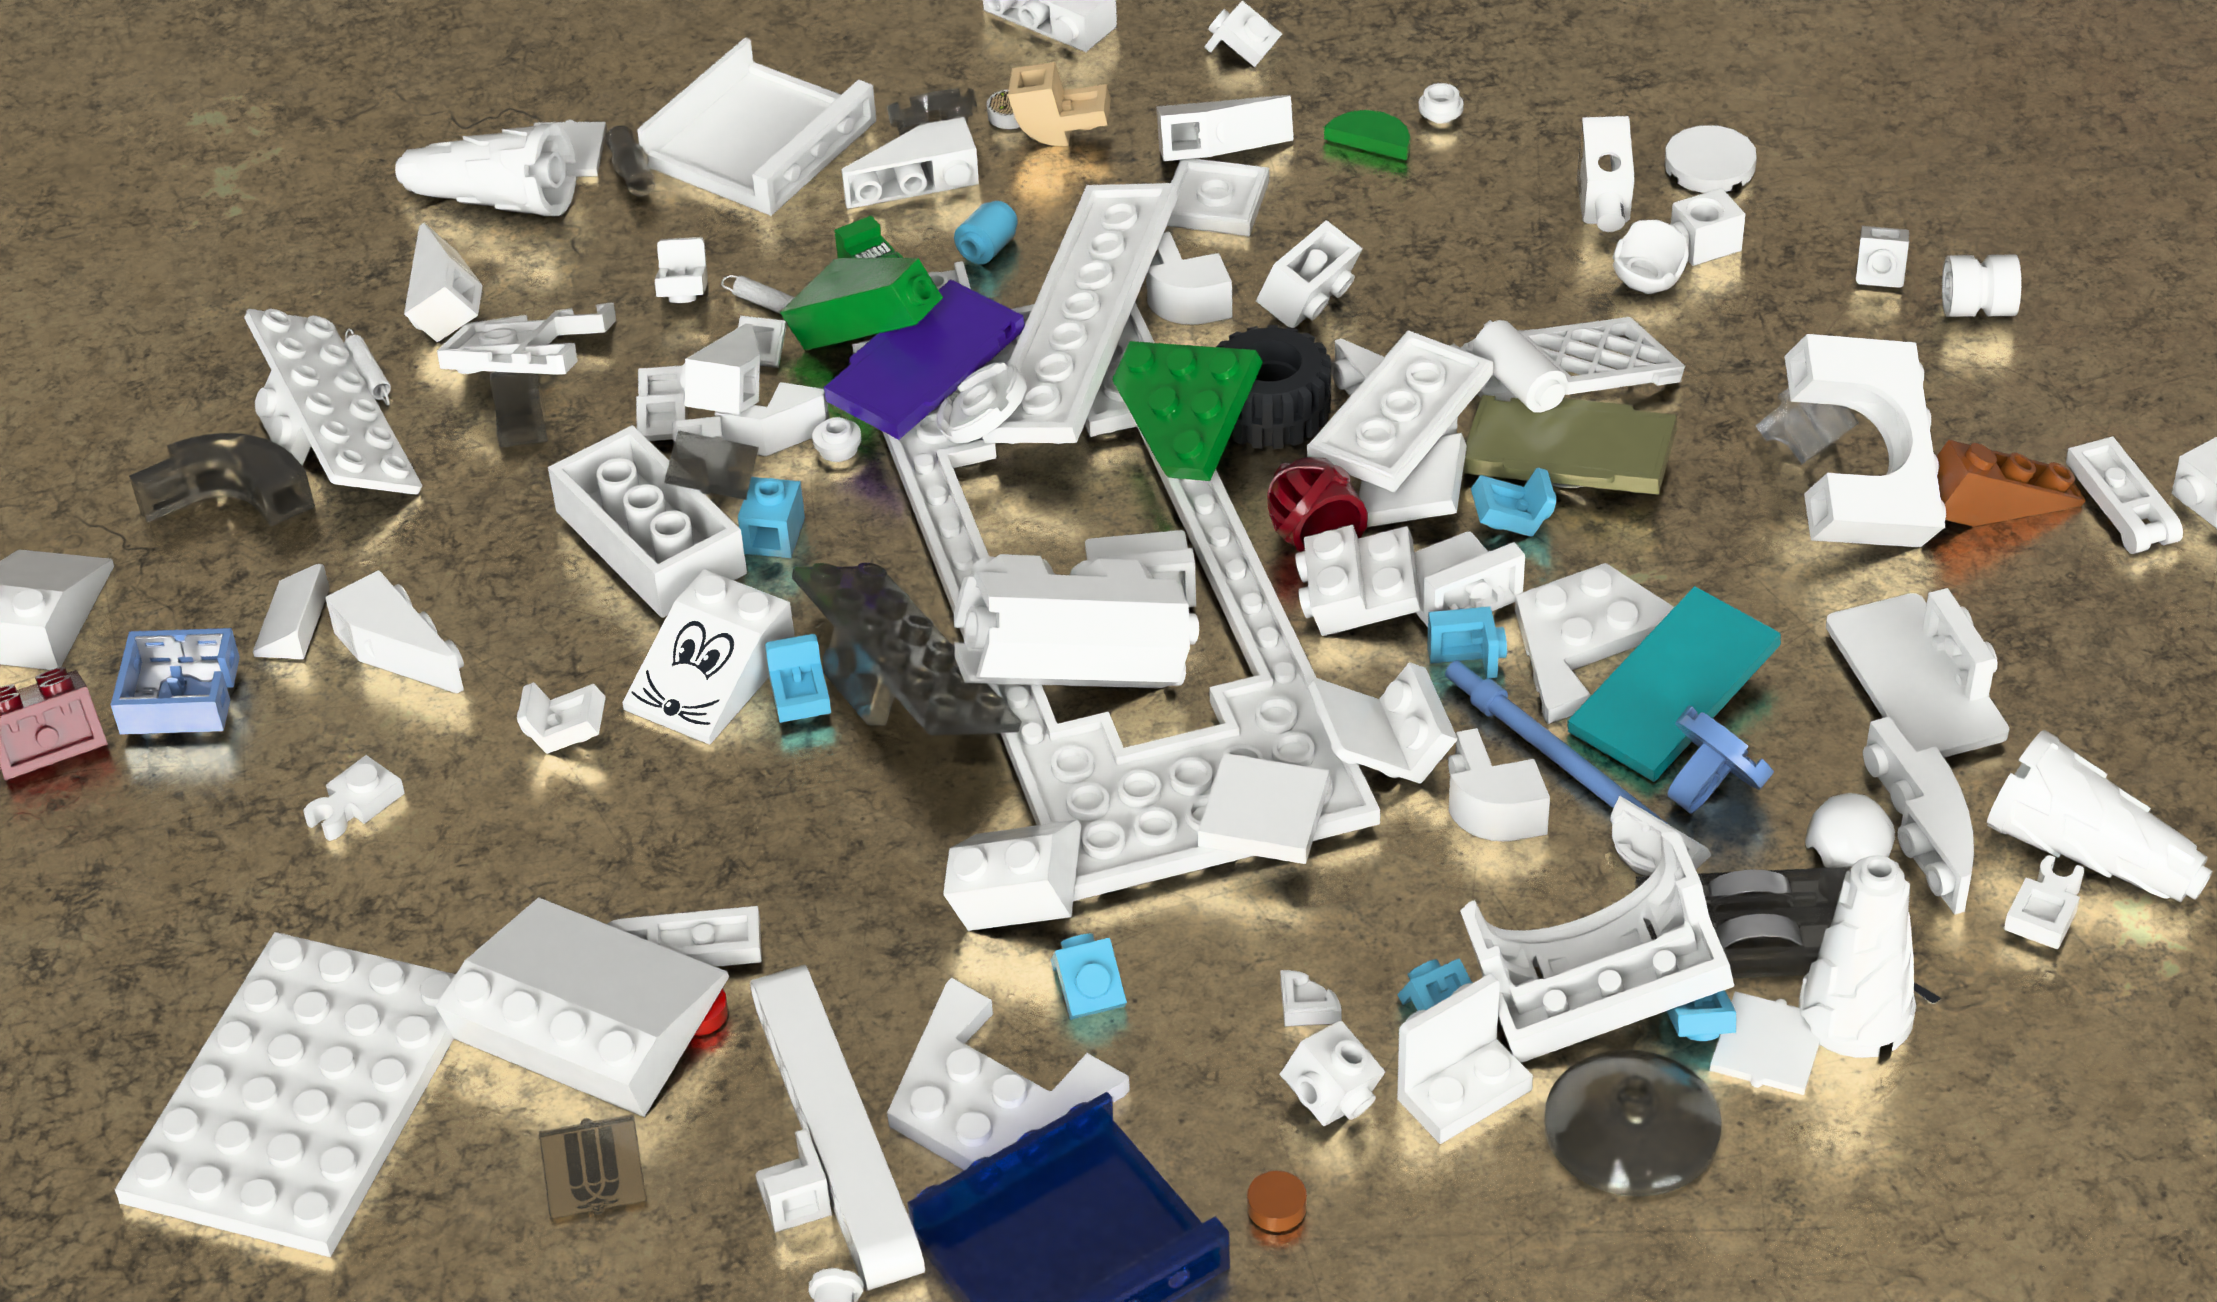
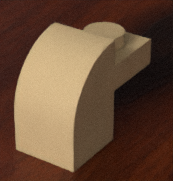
M1056 62L1012 68L1008 97L1018 125L1031 138L1048 145L1069 146L1071 130H1091L1099 126L1108 125L1111 96L1107 84L1064 90Z

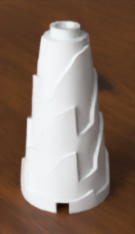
M540 124L538 126L502 129V133L463 136V140L434 143L425 148L408 149L402 157L398 158L395 168L398 181L408 191H413L415 194L457 199V202L495 206V209L539 214L542 216H560L571 203L576 183V175H566L565 163H576L574 149L567 132L558 124Z
M2046 730L2041 731L2020 757L2019 761L2022 764L2015 775L2010 773L1989 813L1987 826L1999 833L2009 834L2058 858L2062 854L2110 878L2114 875L2165 899L2171 897L2181 902L2188 895L2196 900L2213 873L2212 870L2204 866L2208 857L2199 852L2197 846L2188 838L2151 814L2149 806L2107 780L2105 777L2108 774L2064 745L2057 736Z
M1882 855L1868 856L1858 860L1851 870H1848L1845 874L1831 927L1825 930L1817 961L1811 963L1809 973L1803 979L1798 1008H1800L1801 1018L1803 1020L1804 1016L1811 1026L1810 1031L1820 1039L1819 1044L1840 1055L1855 1058L1878 1057L1880 1047L1892 1042V1051L1898 1048L1908 1038L1912 1030L1916 1011L1913 993L1914 965L1909 915L1910 883L1905 880L1904 873L1900 869L1899 864Z

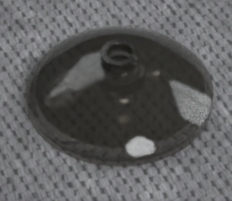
M1613 1050L1589 1056L1575 1063L1561 1074L1547 1097L1544 1128L1548 1144L1555 1157L1579 1180L1599 1190L1613 1194L1652 1196L1679 1189L1695 1180L1707 1169L1719 1147L1722 1120L1718 1103L1710 1088L1696 1073L1685 1065L1653 1052Z

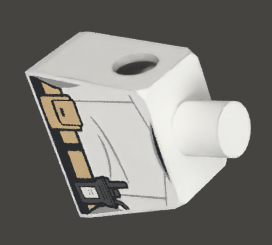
M1629 116L1582 117L1577 168V185L1582 219L1587 224H1597L1598 228L1605 232L1617 231L1624 226L1625 222L1630 220L1634 168ZM1610 155L1612 172L1604 171L1599 167L1598 160L1602 156Z

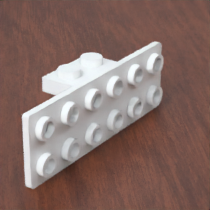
M247 309L244 319L271 368L264 388H261L257 393L255 410L283 464L302 467L312 446L326 475L333 484L419 494L422 483L375 398L367 389L364 379L359 375L349 358L350 354L343 347L344 342L334 324L320 316L306 318L287 315L276 309H267L265 311Z

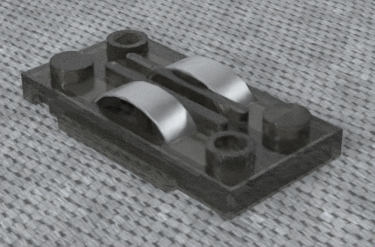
M1852 867L1786 870L1750 869L1734 872L1697 873L1702 883L1709 918L1729 962L1732 978L1807 975L1811 963L1817 961L1825 930L1831 927L1845 874ZM1636 876L1635 890L1650 876ZM1652 924L1647 926L1651 939L1655 940L1657 936Z

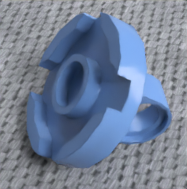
M1689 705L1676 720L1675 725L1699 747L1676 776L1668 790V797L1687 812L1693 813L1699 809L1729 772L1758 790L1773 775V769L1762 758L1755 763L1746 756L1749 753L1746 750L1749 747L1707 714L1701 712L1698 715L1693 706Z

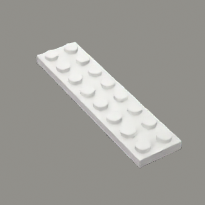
M1174 183L1086 186L1007 365L1009 368L1012 364L1020 371L1026 379L1027 390L1023 400L1012 415L997 428L983 436L985 443H1077L1177 202L1178 196Z

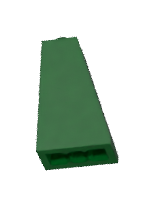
M919 258L834 259L780 313L805 351L875 335L879 332L883 333L917 325L943 297Z

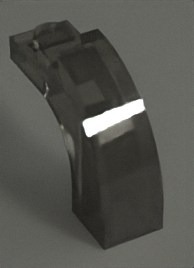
M216 433L180 440L167 445L170 455L169 459L129 475L139 511L147 522L197 501L213 497H233L252 504L270 527L315 507L307 473L300 462L284 447L253 435Z

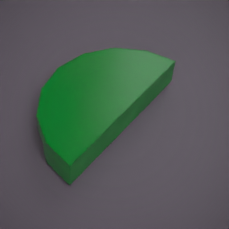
M1371 110L1351 111L1334 117L1324 126L1325 140L1403 160L1408 159L1411 143L1408 128L1397 117L1387 113Z

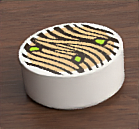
M1009 90L999 91L991 95L987 100L989 122L1001 129L1019 128L1020 126L1015 119L1008 97Z

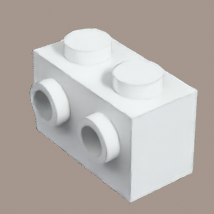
M1326 220L1273 265L1256 302L1288 327L1295 328L1306 317L1311 321L1314 320L1326 307L1332 295L1339 298L1350 287L1355 279V275L1351 273V270L1363 248Z

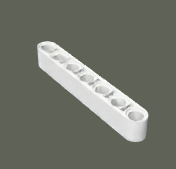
M804 964L751 980L750 987L758 1017L801 1128H807L827 1179L831 1205L865 1290L868 1291L924 1273V1261L915 1231L807 966Z

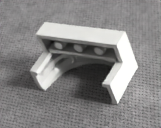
M1679 831L1661 832L1660 862L1653 874L1641 886L1616 903L1581 919L1543 929L1515 931L1501 929L1489 924L1484 919L1475 900L1469 902L1460 910L1482 976L1485 977L1488 974H1492L1500 982L1498 1018L1512 1055L1520 1063L1734 987L1729 962L1709 918L1702 883ZM1652 924L1657 936L1655 940L1651 939L1647 926ZM1534 967L1540 968L1544 979H1538Z

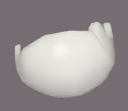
M1636 221L1632 224L1627 234L1622 239H1619L1613 254L1614 270L1617 276L1631 289L1646 294L1668 290L1679 280L1689 258L1687 238L1675 226L1663 221Z
M1844 793L1830 797L1813 813L1808 824L1805 844L1807 849L1814 847L1817 850L1826 868L1835 867L1844 871H1850L1858 860L1873 855L1889 857L1895 840V830L1889 816L1874 800L1866 795Z

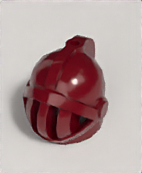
M1306 457L1297 459L1292 463H1282L1274 472L1267 492L1269 515L1276 533L1286 542L1294 545L1300 552L1305 551L1304 537L1353 525L1358 539L1361 538L1367 528L1368 512L1363 501L1351 485L1348 472L1342 467L1334 465L1326 458Z

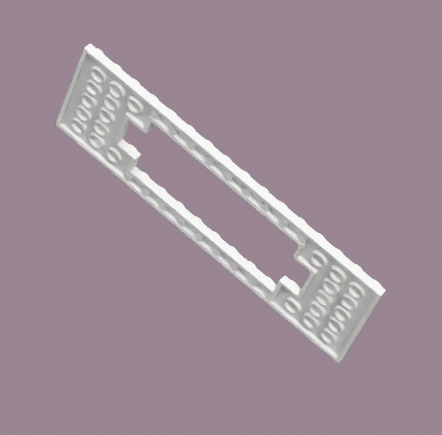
M1134 303L1086 419L1085 426L1090 437L1138 427L1112 380L1130 341L1155 343L1136 303ZM1034 304L1011 310L1023 315L1024 323L1026 324ZM1020 335L985 366L993 363H1005L1008 365ZM869 341L852 344L853 354ZM957 389L949 397L953 401L961 392ZM940 404L900 440L885 432L883 434L954 613L963 579L971 574L974 563L989 555L953 468L996 459L995 443H985L983 437L968 443L954 444L948 440L937 427L936 417L941 406ZM1139 427L1138 430L1253 677L1209 687L1210 703L1220 725L1126 748L1121 743L1109 712L1057 724L1042 685L981 683L1036 825L1078 820L1081 825L1073 901L1254 856L1198 846V829L1223 753L1329 770V788L1313 841L1380 824V808L1359 764H1348L1342 761L1331 748V741L1321 718L1316 712V705L1308 688L1313 679L1317 677L1216 469L1211 481L1168 478L1156 460ZM960 628V631L964 638V628Z

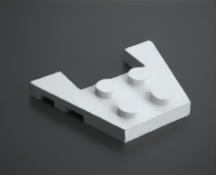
M614 303L597 304V314L574 315L573 308L555 310L546 320L527 321V315L466 323L437 350L440 369H455L460 374H471L480 371L566 374L577 363L575 343H550L558 335L605 333L616 322Z
M1607 563L1517 594L1515 597V612L1527 656L1529 655L1534 671L1533 680L1536 691L1540 693L1542 713L1547 724L1572 716L1591 696L1572 670L1637 647L1674 607Z
M951 978L941 993L888 1109L889 1127L981 1180L1043 1144L1042 1136L1065 1123L1070 1126L1078 1124L1090 1117L1089 1109L1108 1098L1114 1103L1130 1091L1128 1075L1088 1053L1052 1091H1048L966 1045L965 1043L993 1015L992 1000Z

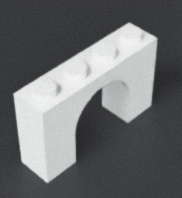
M1806 334L1784 356L1791 402L1841 405L1860 412L1877 427L1883 436L1889 455V467L1886 475L1867 476L1826 473L1804 493L1811 540L1922 547L1945 528L1946 507L1940 497L1937 478L1939 463L1937 456L1933 453L1930 434L1931 413L1926 408L1923 390L1924 369L1919 362L1916 343Z

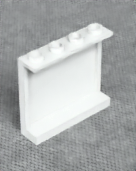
M744 38L637 129L643 166L772 216L876 122L873 85L857 80L842 95L753 62L751 40Z

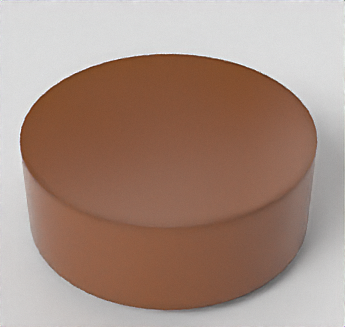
M1269 1171L1257 1176L1251 1182L1247 1191L1248 1214L1256 1225L1269 1231H1285L1297 1226L1303 1220L1307 1211V1191L1303 1182L1295 1175L1285 1171Z

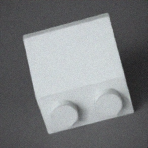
M1071 820L975 834L949 848L943 895L966 929L971 931L1071 917L1081 832L1079 821Z

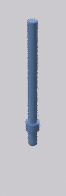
M1459 660L1453 661L1447 667L1445 676L1471 696L1470 702L1486 716L1495 715L1609 806L1614 808L1619 796L1665 822L1508 699V692L1492 679L1483 680Z

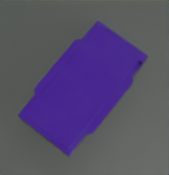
M950 279L939 289L943 298L917 325L883 333L879 332L850 357V365L824 386L826 402L900 440L938 407L945 398L947 399L948 396L954 393L962 381L985 366L1017 338L1025 326L1024 316Z

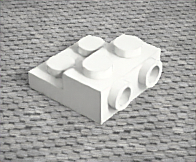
M1353 525L1304 537L1305 551L1296 553V563L1302 582H1308V586L1299 588V598L1305 617H1314L1322 636L1421 611L1413 539L1408 526L1359 539Z

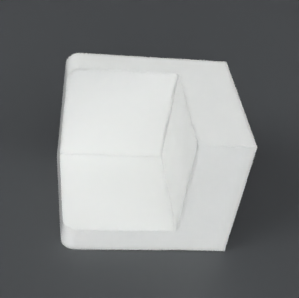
M807 1128L795 1132L799 1159L769 1167L756 1173L757 1185L775 1233L832 1215L827 1179Z

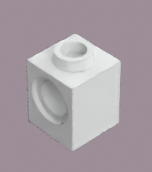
M1723 188L1673 203L1670 225L1675 226L1687 238L1689 249L1688 261L1692 266L1742 251L1745 213Z

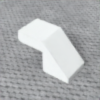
M782 382L779 383L768 407L753 405L740 414L715 411V417H721L724 442L733 441L735 452L761 456L771 455L811 439L816 426L830 419L824 389Z

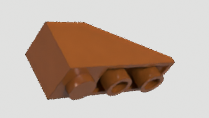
M1948 440L1937 455L1939 463L1938 485L1941 500L1946 507L1945 520L1975 527L2080 507L2086 501L2074 483L2075 477L2072 472L2056 462L2047 464L2030 460L2019 453L2006 454L1990 450L1979 443L1969 445L1953 440Z

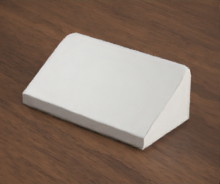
M323 564L313 565L279 581L253 649L254 657L304 659L325 603V597L330 589Z

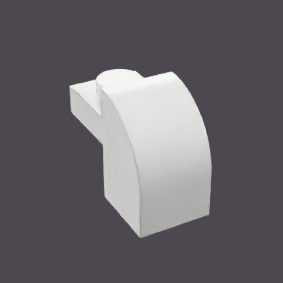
M1163 233L1146 274L1147 304L1150 309L1167 321L1185 325L1205 324L1232 318V281L1219 253L1182 260L1171 233Z
M1477 728L1456 732L1458 738L1456 741V754L1448 757L1450 773L1449 813L1453 820L1468 833L1492 841H1514L1547 835L1550 796L1535 759L1492 766Z

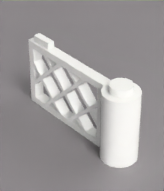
M1631 317L1518 331L1509 322L1497 320L1485 326L1473 343L1474 355L1493 361V375L1533 412L1540 413L1556 407L1562 401L1564 395L1646 383H1655L1657 386L1680 383L1685 369L1684 364ZM1625 335L1628 339L1621 338L1618 336ZM1566 371H1569V372H1572V373H1575V374H1579V375H1577V376H1570Z

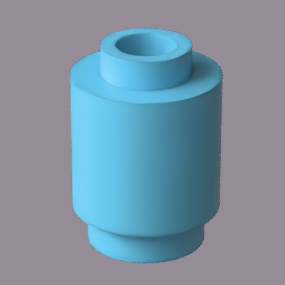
M1002 201L983 203L955 230L954 242L958 251L970 262L976 264L988 263L1015 236L1018 224L1017 216L1014 210Z

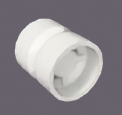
M2016 254L1987 255L1983 263H1979L1978 259H1975L1973 255L1946 256L1942 274V301L1946 317L1975 316L1979 309H1983L1987 316L2017 315L2021 297V270Z

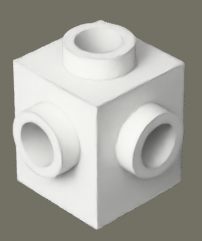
M1340 1020L1302 1040L1283 1068L1280 1076L1319 1122L1326 1126L1344 1115L1349 1120H1352L1366 1111L1375 1101L1376 1096L1372 1091L1386 1071Z

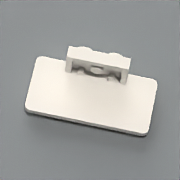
M1948 588L1928 593L1927 603L1919 594L1910 593L1833 612L1827 616V631L1883 718L1891 717L1916 752L1936 746L1943 757H1948L2007 740L2009 726L1989 697L1992 676L1997 670L1995 650L1989 642L1983 641L1973 626L1969 611L1963 606L1960 607Z

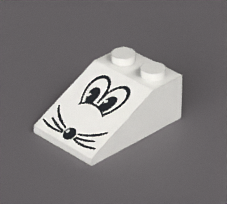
M704 569L675 600L622 702L624 710L710 745L769 678L765 644L770 641L795 637L790 602Z

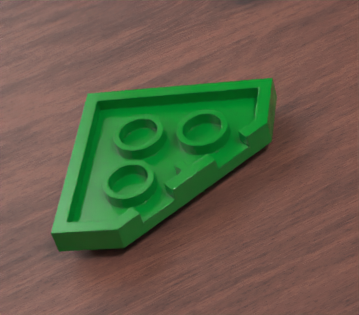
M1130 341L1112 380L1165 475L1168 478L1211 481L1263 362L1256 350Z

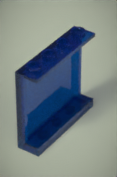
M1108 1092L1089 1102L1075 1105L1064 1116L1040 1129L1026 1132L1017 1142L990 1157H982L976 1160L963 1172L939 1185L927 1187L916 1198L907 1202L909 1219L918 1239L920 1249L962 1302H1173L1230 1268L1229 1231L1216 1216L1202 1223L1113 1120L1112 1096Z

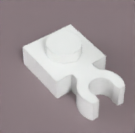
M365 755L326 784L329 797L313 800L303 811L307 825L311 828L320 821L325 820L322 823L325 838L331 841L340 837L345 832L347 822L353 817L365 824L405 793L399 777Z
M2048 855L2041 862L2038 880L2025 878L2006 916L2004 930L2059 949L2078 909L2080 896H2077L2081 888L2084 868L2076 865L2070 876H2058L2053 873L2055 857Z

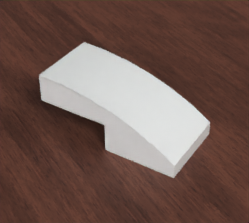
M683 365L638 369L639 396L636 397L637 430L649 441L673 439L672 423L679 420H688V407L685 406V389L682 388L680 382Z

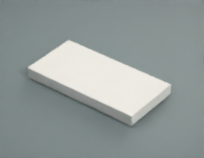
M1407 330L1307 445V456L1326 458L1334 465L1345 469L1353 477L1395 492L1493 375V361Z

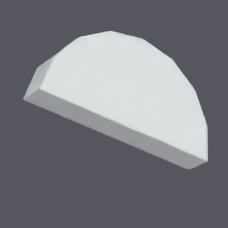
M1619 796L1611 813L1610 820L1612 822V839L1620 858L1634 872L1650 877L1661 859V832L1678 830ZM1680 832L1694 867L1697 870L1712 855L1707 847Z

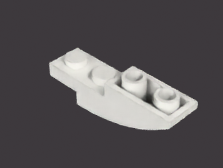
M1890 716L1872 721L1869 726L1867 746L1863 749V759L1868 772L1873 777L1879 778L1890 793L1894 807L1900 814H1903L1902 824L1898 828V840L1901 849L1907 857L1913 858L1926 875L1931 891L1936 896L1943 898L1954 915L1965 912L1972 875L1974 841L1970 814L1962 790L1950 766L1936 746L1916 752Z

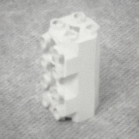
M1000 554L997 557H983L974 563L971 574L963 579L954 611V628H964V643L954 642L955 659L965 683L1139 688L1180 686L1185 680V662L1190 645L1196 643L1199 635L1198 617L1195 613H1189L1188 602L1184 596L1181 583L1177 582L1176 579L1152 578L1143 563L1132 559L1099 558L1096 561L1086 560L1074 566L1070 575H1056L1050 564L1045 559H1042L1041 556Z

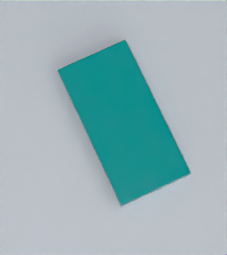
M1694 586L1567 721L1568 732L1655 782L1692 742L1675 725L1676 720L1689 705L1693 706L1698 715L1703 712L1713 719L1781 645V633Z

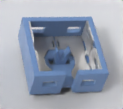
M232 628L129 631L111 701V708L119 733L149 734L224 731L230 705L227 688L234 687L240 660Z

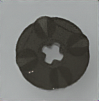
M969 88L963 97H961L959 89H948L910 97L911 107L900 110L898 102L887 107L891 127H898L899 136L919 125L964 117L966 123H969L968 118L972 117L973 112L978 109L975 90Z

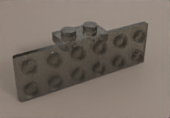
M816 563L813 567H794L791 578L834 626L829 648L826 649L823 656V673L868 726L887 724L895 696L930 735L1019 732L1022 721L1007 706L1006 701L999 697L987 683H965L955 659L954 645L934 626L932 620L926 617L913 603L909 595L892 580L883 567L873 563H860L858 566L836 567L828 563Z

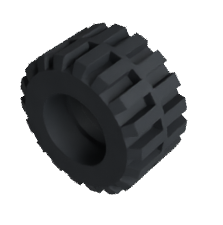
M1267 325V328L1254 326L1247 328V331L1244 333L1237 331L1229 335V341H1221L1216 346L1256 350L1263 362L1230 435L1233 436L1234 442L1242 445L1250 443L1253 448L1263 449L1264 446H1273V449L1284 448L1286 444H1292L1293 446L1301 444L1304 437L1313 438L1319 433V427H1324L1327 424L1328 414L1331 413L1330 355H1326L1325 346L1322 343L1315 342L1314 336L1308 333L1300 334L1298 329L1292 327L1283 329L1278 328V325Z

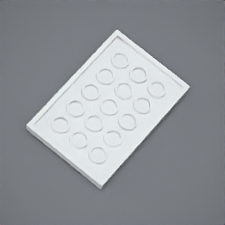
M274 932L117 1184L115 1192L119 1203L331 1257L454 1039L435 1006L456 974Z

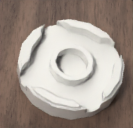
M1696 126L1684 129L1671 137L1665 149V171L1670 177L1671 174L1676 176L1678 184L1684 188L1700 193H1707L1723 188L1725 192L1731 191L1732 186L1741 181L1743 186L1750 181L1756 169V147L1748 137L1736 130L1721 126Z
M993 363L980 368L961 382L957 387L961 393L953 401L949 396L947 399H944L937 413V427L954 444L968 443L983 437L1002 424L1021 403L1027 390L1026 379L1012 364L1009 368L1005 363Z

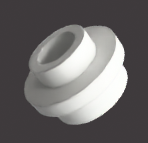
M1446 83L1432 84L1424 90V95L1419 99V112L1423 117L1434 123H1447L1462 114L1463 99L1459 95L1458 89L1453 85Z
M840 417L830 418L820 423L814 429L812 434L813 445L824 459L832 462L845 461L856 454L861 443V430L851 420Z

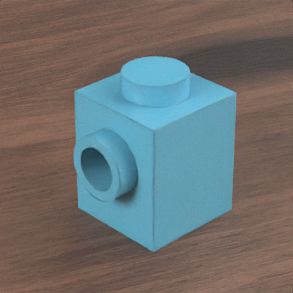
M760 477L751 478L738 514L744 554L792 558L805 520L800 481Z

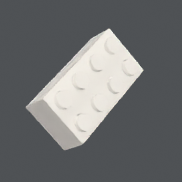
M633 425L548 467L556 512L661 618L669 614L675 600L704 569L731 580H736L747 574L741 529Z

